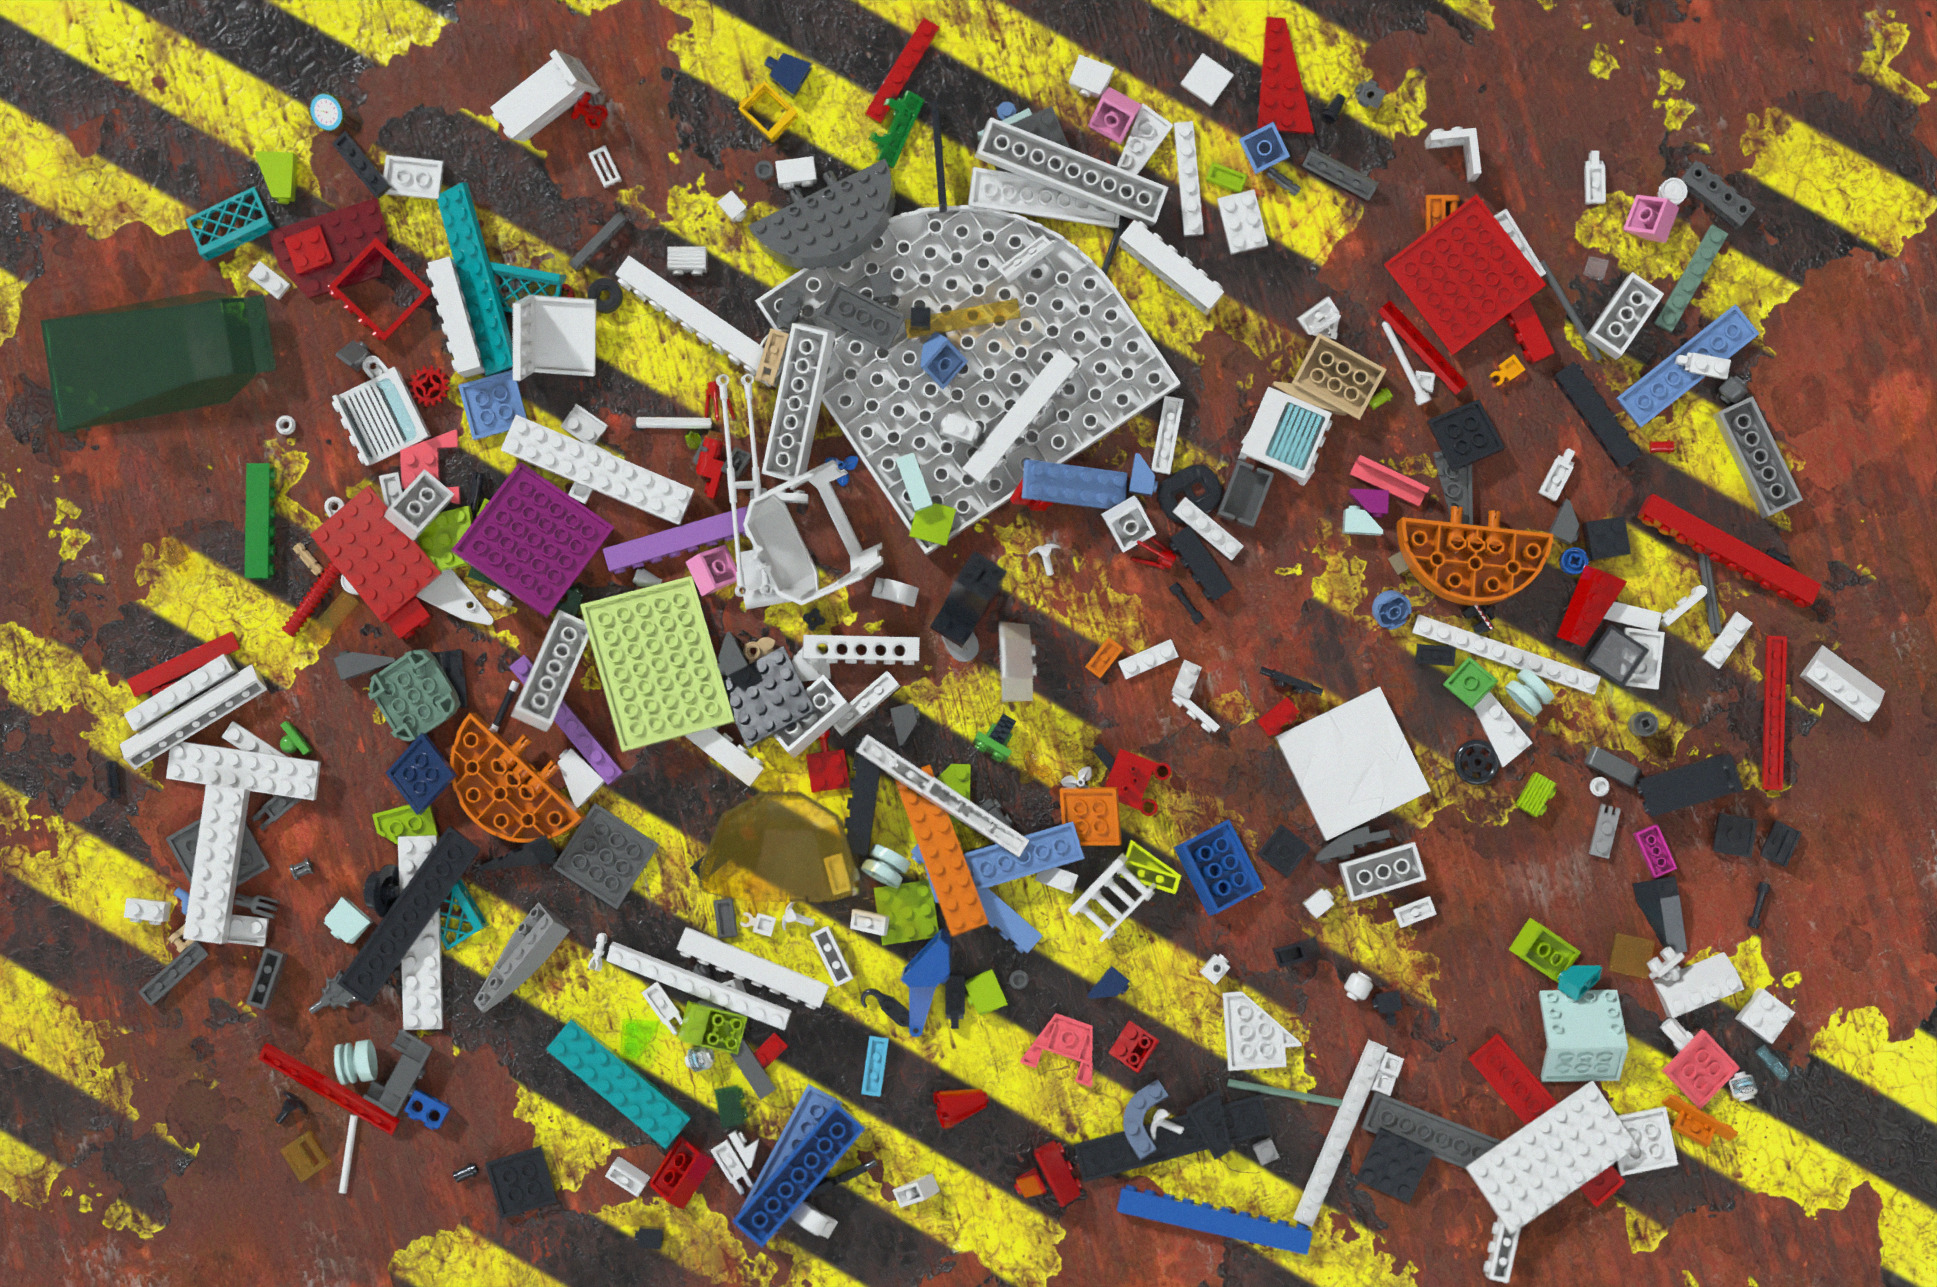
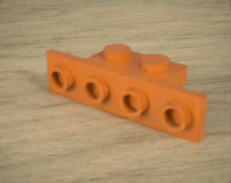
M1670 1094L1661 1102L1678 1112L1672 1129L1705 1148L1710 1146L1714 1133L1728 1141L1738 1135V1131L1734 1130L1732 1126L1723 1124L1716 1120L1714 1116L1700 1111L1698 1107L1684 1102L1679 1096Z

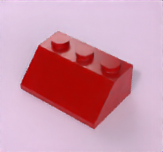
M680 1135L648 1185L667 1203L684 1210L715 1160L704 1150Z
M1053 1140L1035 1149L1034 1154L1060 1207H1063L1081 1195L1080 1189H1082L1078 1178L1074 1179L1071 1174L1074 1170L1070 1161H1065L1062 1156L1065 1151L1061 1143L1057 1144Z

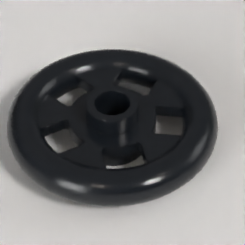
M1474 739L1465 742L1458 748L1454 757V767L1457 775L1464 782L1471 785H1484L1493 780L1497 775L1500 761L1490 743ZM1473 748L1475 753L1468 757L1466 751ZM1482 749H1485L1489 752V755L1486 758L1483 754L1480 753ZM1475 759L1480 760L1481 763L1479 766H1476L1474 764ZM1463 761H1467L1469 769L1463 770ZM1487 762L1492 763L1490 771L1485 770ZM1472 772H1481L1480 778L1472 777Z

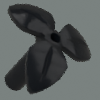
M288 1091L282 1092L289 1099L284 1101L282 1111L275 1119L278 1124H281L297 1107L305 1115L308 1114L305 1103L302 1100H297V1095Z

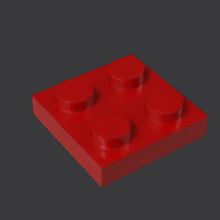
M320 225L284 238L297 275L334 262Z

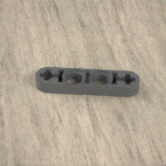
M621 212L617 213L573 257L569 265L575 271H579L625 225L628 218Z

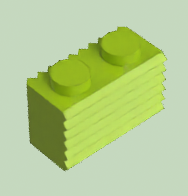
M1533 772L1515 806L1533 817L1542 816L1547 809L1545 803L1548 798L1552 799L1557 791L1555 789L1556 783L1537 772Z

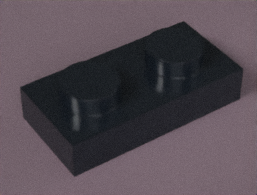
M1416 644L1415 663L1455 666L1456 647Z

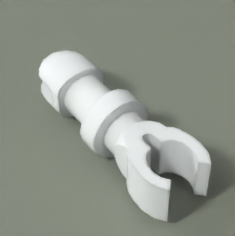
M605 933L597 935L596 949H593L594 956L588 964V968L591 970L601 971L602 969L601 957L604 955L605 951H603V948L607 942V935Z

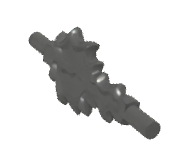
M341 969L333 979L326 977V988H321L323 996L318 1002L308 1008L311 1014L329 1005L333 1009H336L338 1005L349 1008L350 1002L359 1000L337 984L343 975Z

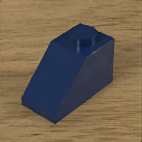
M1111 965L1088 992L1087 996L1089 998L1118 996L1120 993L1123 995L1130 987L1128 985L1130 981Z

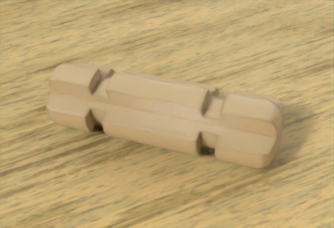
M302 543L296 544L293 547L295 553L300 555L301 560L308 568H311L314 575H320L324 571L323 567L317 564L318 561L309 551L305 550L306 547Z

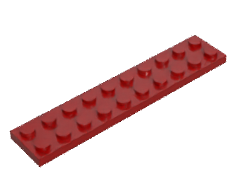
M1497 1033L1467 1058L1525 1126L1558 1104ZM1610 1165L1581 1185L1579 1189L1597 1208L1620 1188L1625 1181Z

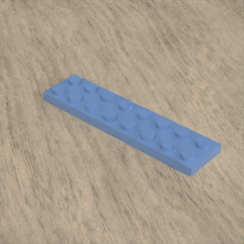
M1735 304L1619 395L1616 400L1637 427L1641 428L1706 377L1688 373V371L1684 370L1685 366L1675 364L1676 356L1698 353L1728 359L1760 333Z
M1069 822L1023 836L1029 842L1020 857L998 844L963 854L976 891L1084 859L1074 823ZM925 865L926 873L929 879L935 903H938L939 901L937 895L935 893L933 884L931 882L929 873Z
M808 1083L742 1208L835 1101H838L840 1104H842V1101Z

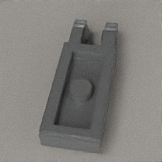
M275 795L262 806V809L252 819L257 821L265 813L268 814L270 818L260 826V829L263 831L273 822L280 819L302 799Z

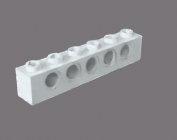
M803 635V659H807V663H818V659H826V663H838V660H845L847 664H857V660H865V664H876V661H884V664L894 665L895 661H903V665H914V661H919V637ZM820 644H824L828 648V652L824 655L817 651V647ZM838 645L846 646L847 653L845 655L837 653L836 648ZM858 645H863L866 648L865 655H858L856 653ZM881 645L885 648L883 656L875 653L876 646ZM896 646L904 648L903 656H897L894 653Z

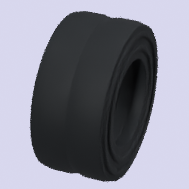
M599 278L589 286L587 298L596 299L597 312L608 314L620 307L623 293L620 286L614 280ZM602 291L610 292V298L607 301L600 299Z

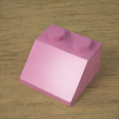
M1108 87L1102 95L1088 127L1121 144L1142 105Z
M1636 195L1623 230L1649 241L1666 243L1679 207L1667 198Z
M726 544L699 553L686 561L701 596L716 592L737 582V567Z

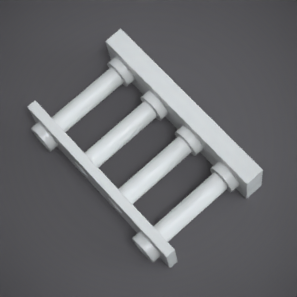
M1123 853L1068 909L1073 916L1078 911L1080 913L1083 912L1104 932L1099 939L1101 942L1106 937L1111 939L1117 932L1115 928L1144 899L1148 901L1155 894L1153 889L1156 884L1154 882L1147 888L1125 868L1126 865L1124 863L1128 858ZM1115 873L1124 876L1142 893L1136 901L1113 881L1112 876ZM1103 885L1105 887L1108 886L1129 906L1123 914L1100 894L1101 891L1099 889ZM1090 898L1100 903L1116 919L1110 927L1088 907L1089 904L1086 902Z

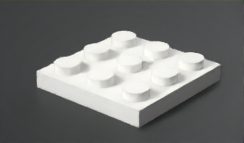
M1665 1106L1617 1116L1638 1146L1616 1161L1620 1176L1678 1165Z

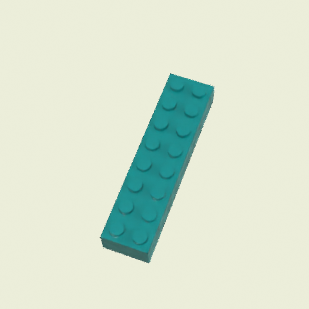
M572 1018L546 1049L665 1149L692 1118V1115L575 1018Z

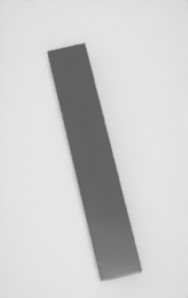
M701 999L699 1002H697L699 1004L725 1010L723 1006L705 999ZM742 1037L738 1055L730 1053V1055L759 1099L762 1100L775 1091L777 1087L745 1038Z

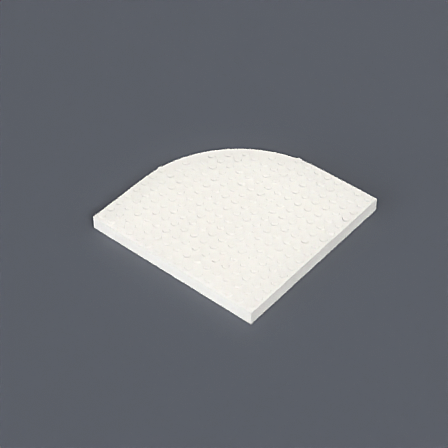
M947 205L945 213H939V207L920 208L912 212L901 213L891 217V220L889 218L888 222L890 223L883 235L871 244V248L857 258L832 268L818 267L816 270L803 268L755 300L771 327L779 330L776 322L785 289L791 288L802 291L805 299L799 321L797 322L836 332L821 401L909 531L912 527L915 511L896 458L914 452L931 501L956 508L948 541L1010 500V497L1023 478L1024 460L1064 464L1178 388L1181 384L1118 290L1088 256L1079 250L1077 246L1067 241L1065 237L1042 226V224L1028 220L1018 214H1011L997 209H984L968 205ZM1044 235L1053 244L1054 249L1048 255L1038 260L1032 267L1021 273L1016 279L1008 282L997 269ZM889 272L893 298L889 299V302L880 304L905 316V319L889 350L886 351L821 318L819 314L836 282L874 300L870 275ZM911 307L931 308L930 331L911 330ZM935 331L947 338L968 360L944 389H941L920 367L923 344ZM1060 349L1078 363L1076 367L1077 373L1072 379H1066L1064 382L1066 386L1059 394L1055 393L1053 395V402L1047 409L1043 408L1040 411L1041 417L1035 424L1031 422L1027 427L1029 431L1023 439L1019 437L1015 442L1017 444L1016 448L1011 453L1007 452L1004 455L1005 461L999 468L995 467L991 471L993 476L990 480L979 485L963 472L962 468ZM950 413L978 423L981 427V432L976 446L940 435L943 418ZM914 538L926 556L942 546Z

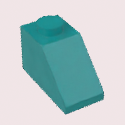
M1599 965L1571 966L1566 971L1563 970L1560 973L1558 989L1575 1001H1578L1600 980L1602 967Z

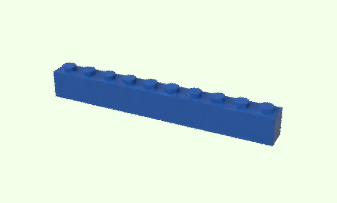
M1126 1184V1187L1121 1186L1116 1208L1117 1212L1308 1255L1312 1231L1308 1229L1307 1225L1297 1223V1226L1289 1225V1221L1278 1219L1277 1222L1271 1221L1270 1217L1265 1215L1253 1217L1247 1211L1240 1210V1213L1232 1212V1208L1221 1206V1209L1214 1208V1204L1202 1202L1201 1205L1194 1203V1200L1183 1197V1200L1175 1199V1195L1164 1193V1196L1156 1194L1157 1191L1145 1189L1144 1192L1137 1190L1138 1187Z

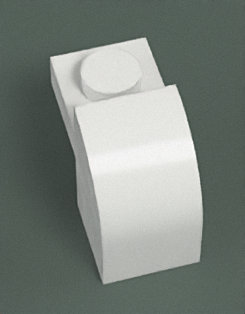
M876 578L872 596L914 607L919 588L890 579Z
M804 1201L790 1215L794 1221L808 1231L829 1238L838 1223L836 1219L821 1213L813 1205Z

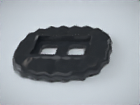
M1200 464L1185 467L1170 475L1161 483L1157 490L1158 502L1166 517L1175 523L1182 524L1186 523L1173 513V510L1178 506L1175 499L1176 494L1184 492L1188 500L1205 514L1216 508L1222 499V486L1218 477L1209 467ZM1199 482L1205 489V493L1197 497L1191 487Z

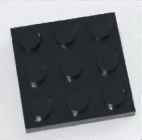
M1479 399L1427 421V425L1452 472L1502 452L1505 449Z
M1379 1127L1355 1179L1409 1203L1434 1152L1425 1146Z
M542 1145L485 1163L501 1219L558 1202Z

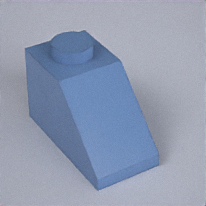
M1136 453L1128 493L1151 497L1152 492L1157 490L1158 481H1154V473L1141 455Z

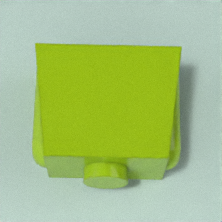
M993 969L966 980L965 986L969 993L966 995L970 1006H975L979 1015H985L1008 1005Z

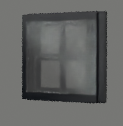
M1610 625L1586 658L1585 663L1624 688L1650 650L1613 625Z

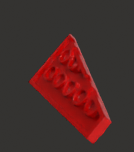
M1266 16L1257 130L1274 122L1278 132L1314 135L1286 19Z

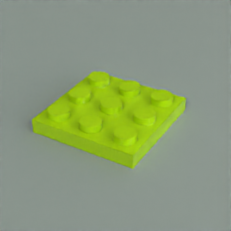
M470 506L439 513L418 536L420 547L440 571L469 565L453 554L452 549L473 523Z
M929 880L900 884L899 888L891 886L874 888L877 913L889 916L888 933L885 936H881L882 946L933 938L939 932L934 896Z

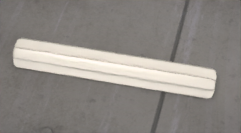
M637 417L636 426L638 428L710 429L712 427V419Z

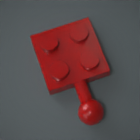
M829 729L817 738L820 740L821 752L806 754L812 793L850 787L845 750L829 751L827 738L830 736Z

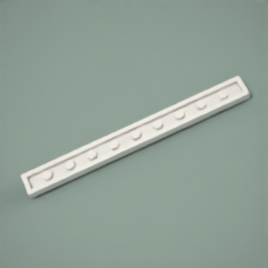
M1419 614L1411 632L1518 670L1526 668L1536 676L1595 695L1601 677Z
M612 942L606 960L610 963L782 1030H785L791 1010L616 942Z
M1368 1039L1343 1098V1103L1337 1112L1294 1214V1220L1311 1227L1313 1226L1387 1051V1047Z

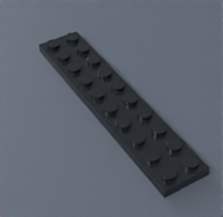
M449 826L337 984L365 1005L370 1006L482 848L452 826Z
M1261 1094L1222 1104L1230 1143L1271 1133ZM1188 1113L1166 1119L1184 1127L1181 1134L1158 1126L1155 1132L1156 1140H1153L1151 1136L1152 1123L1143 1125L1147 1135L1156 1147V1151L1141 1160L1129 1144L1124 1130L1074 1143L1083 1182L1204 1151L1208 1148Z

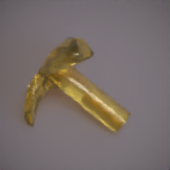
M1026 751L1024 764L1030 767V769L1022 770L1020 783L1027 784L1031 782L1035 772L1040 778L1048 777L1052 774V770L1045 764L1037 766L1036 755L1031 751Z

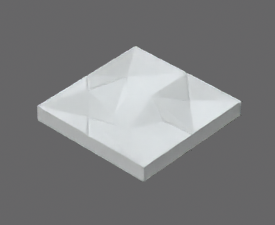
M1380 687L1275 736L1325 841L1431 791Z

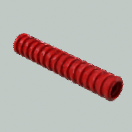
M328 562V567L324 568V573L321 572V577H318V581L313 583V587H310L311 591L306 593L307 596L303 597V602H299L300 606H296L297 610L292 612L293 615L288 617L289 621H286V625L281 627L291 637L297 636L296 633L300 632L301 627H304L303 623H307V618L311 617V612L314 613V608H317V604L322 602V598H325L324 594H328V589L332 588V583L335 584V579H338V575L342 574L333 562Z

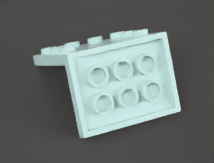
M1560 990L1540 991L1539 1000L1547 1041V1050L1541 1071L1542 1082L1619 1081L1628 1044L1617 990H1588L1578 1001H1575Z

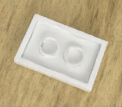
M386 155L384 177L392 187L385 194L437 200L441 192L444 162Z
M1255 190L1217 198L1230 254L1268 246Z
M1625 628L1624 633L1650 650L1625 686L1658 690L1665 632ZM1627 647L1622 652V658L1631 664L1638 656ZM1622 661L1620 674L1624 675L1629 666Z

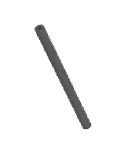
M1545 260L1541 261L1540 264L1546 272L1545 277L1595 361L1602 358L1601 354L1594 344L1585 339L1588 332Z

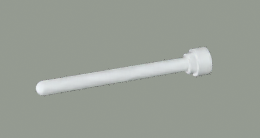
M1384 321L1382 327L1416 393L1414 400L1417 406L1431 400L1429 393L1422 390L1390 324Z

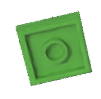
M1468 657L1443 685L1473 710L1498 683V680L1471 657Z

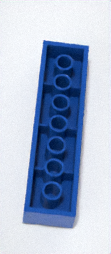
M835 1101L734 1217L732 1222L762 1248L865 1130L866 1126L838 1101Z

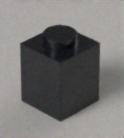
M911 307V330L930 331L931 308Z
M641 1225L639 1230H636L635 1242H638L637 1248L661 1250L663 1247L664 1227Z

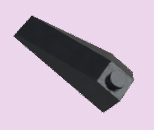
M544 835L522 845L523 848L512 850L505 856H500L479 866L478 869L481 871L546 863L547 866L556 862V857H559L560 854L553 838L548 839L547 835Z
M1665 876L1632 883L1636 903L1656 933V937L1664 949L1671 947L1676 953L1687 952L1681 903L1675 876Z

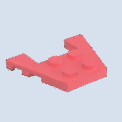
M452 430L400 450L402 489L406 490L424 469L440 482L439 449L459 448L458 430ZM447 487L454 493L450 502L461 505L460 487Z
M1055 1013L1023 1055L1020 1063L1037 1068L1042 1050L1044 1049L1081 1062L1075 1082L1092 1087L1093 1026Z

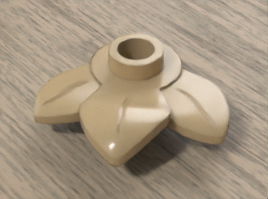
M763 637L757 642L747 643L743 653L749 660V664L775 651L772 649L775 640ZM752 647L756 648V654L750 653Z

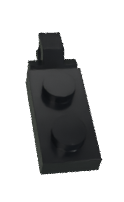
M950 975L946 981L945 1014L946 1019H951V1029H959V1019H964L965 975Z

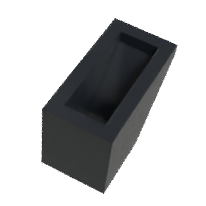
M1315 936L1273 949L1279 968L1308 961L1321 955Z

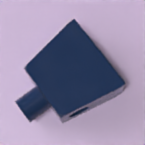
M782 53L779 60L768 56L764 63V66L772 70L769 75L770 80L793 99L812 70L811 63Z

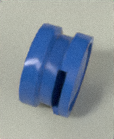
M1576 547L1565 550L1559 558L1561 570L1568 575H1576L1583 572L1585 565L1588 566L1589 562L1587 553Z

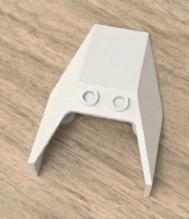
M999 622L1002 702L1033 701V676H1036V664H1032V656H1036L1035 645H1031L1029 625Z

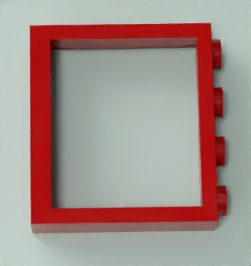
M377 238L328 286L331 289L329 294L337 301L341 299L345 303L343 307L350 314L355 312L359 316L357 320L365 328L367 326L371 327L374 330L371 334L379 341L381 339L387 341L433 294L432 290ZM375 248L423 292L385 332L337 288Z

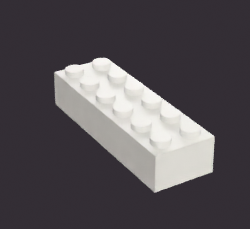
M1134 220L1120 236L1118 245L1207 316L1221 299L1224 293L1223 287L1218 282L1209 280L1207 278L1208 275L1203 270L1194 268L1192 266L1193 263L1188 258L1179 256L1177 254L1178 251L1173 246L1164 244L1162 242L1163 239L1158 234L1149 232L1147 230L1148 227L1143 222Z
M449 256L428 262L429 269H426L429 280H432L434 287H431L434 298H437L439 303L436 307L439 316H442L444 321L441 325L444 334L449 339V342H447L449 353H452L454 356V360H452L454 371H457L464 378L485 373V368L482 364L470 315L455 267L456 263Z
M558 610L515 705L512 717L545 732L548 731L589 639L583 620Z

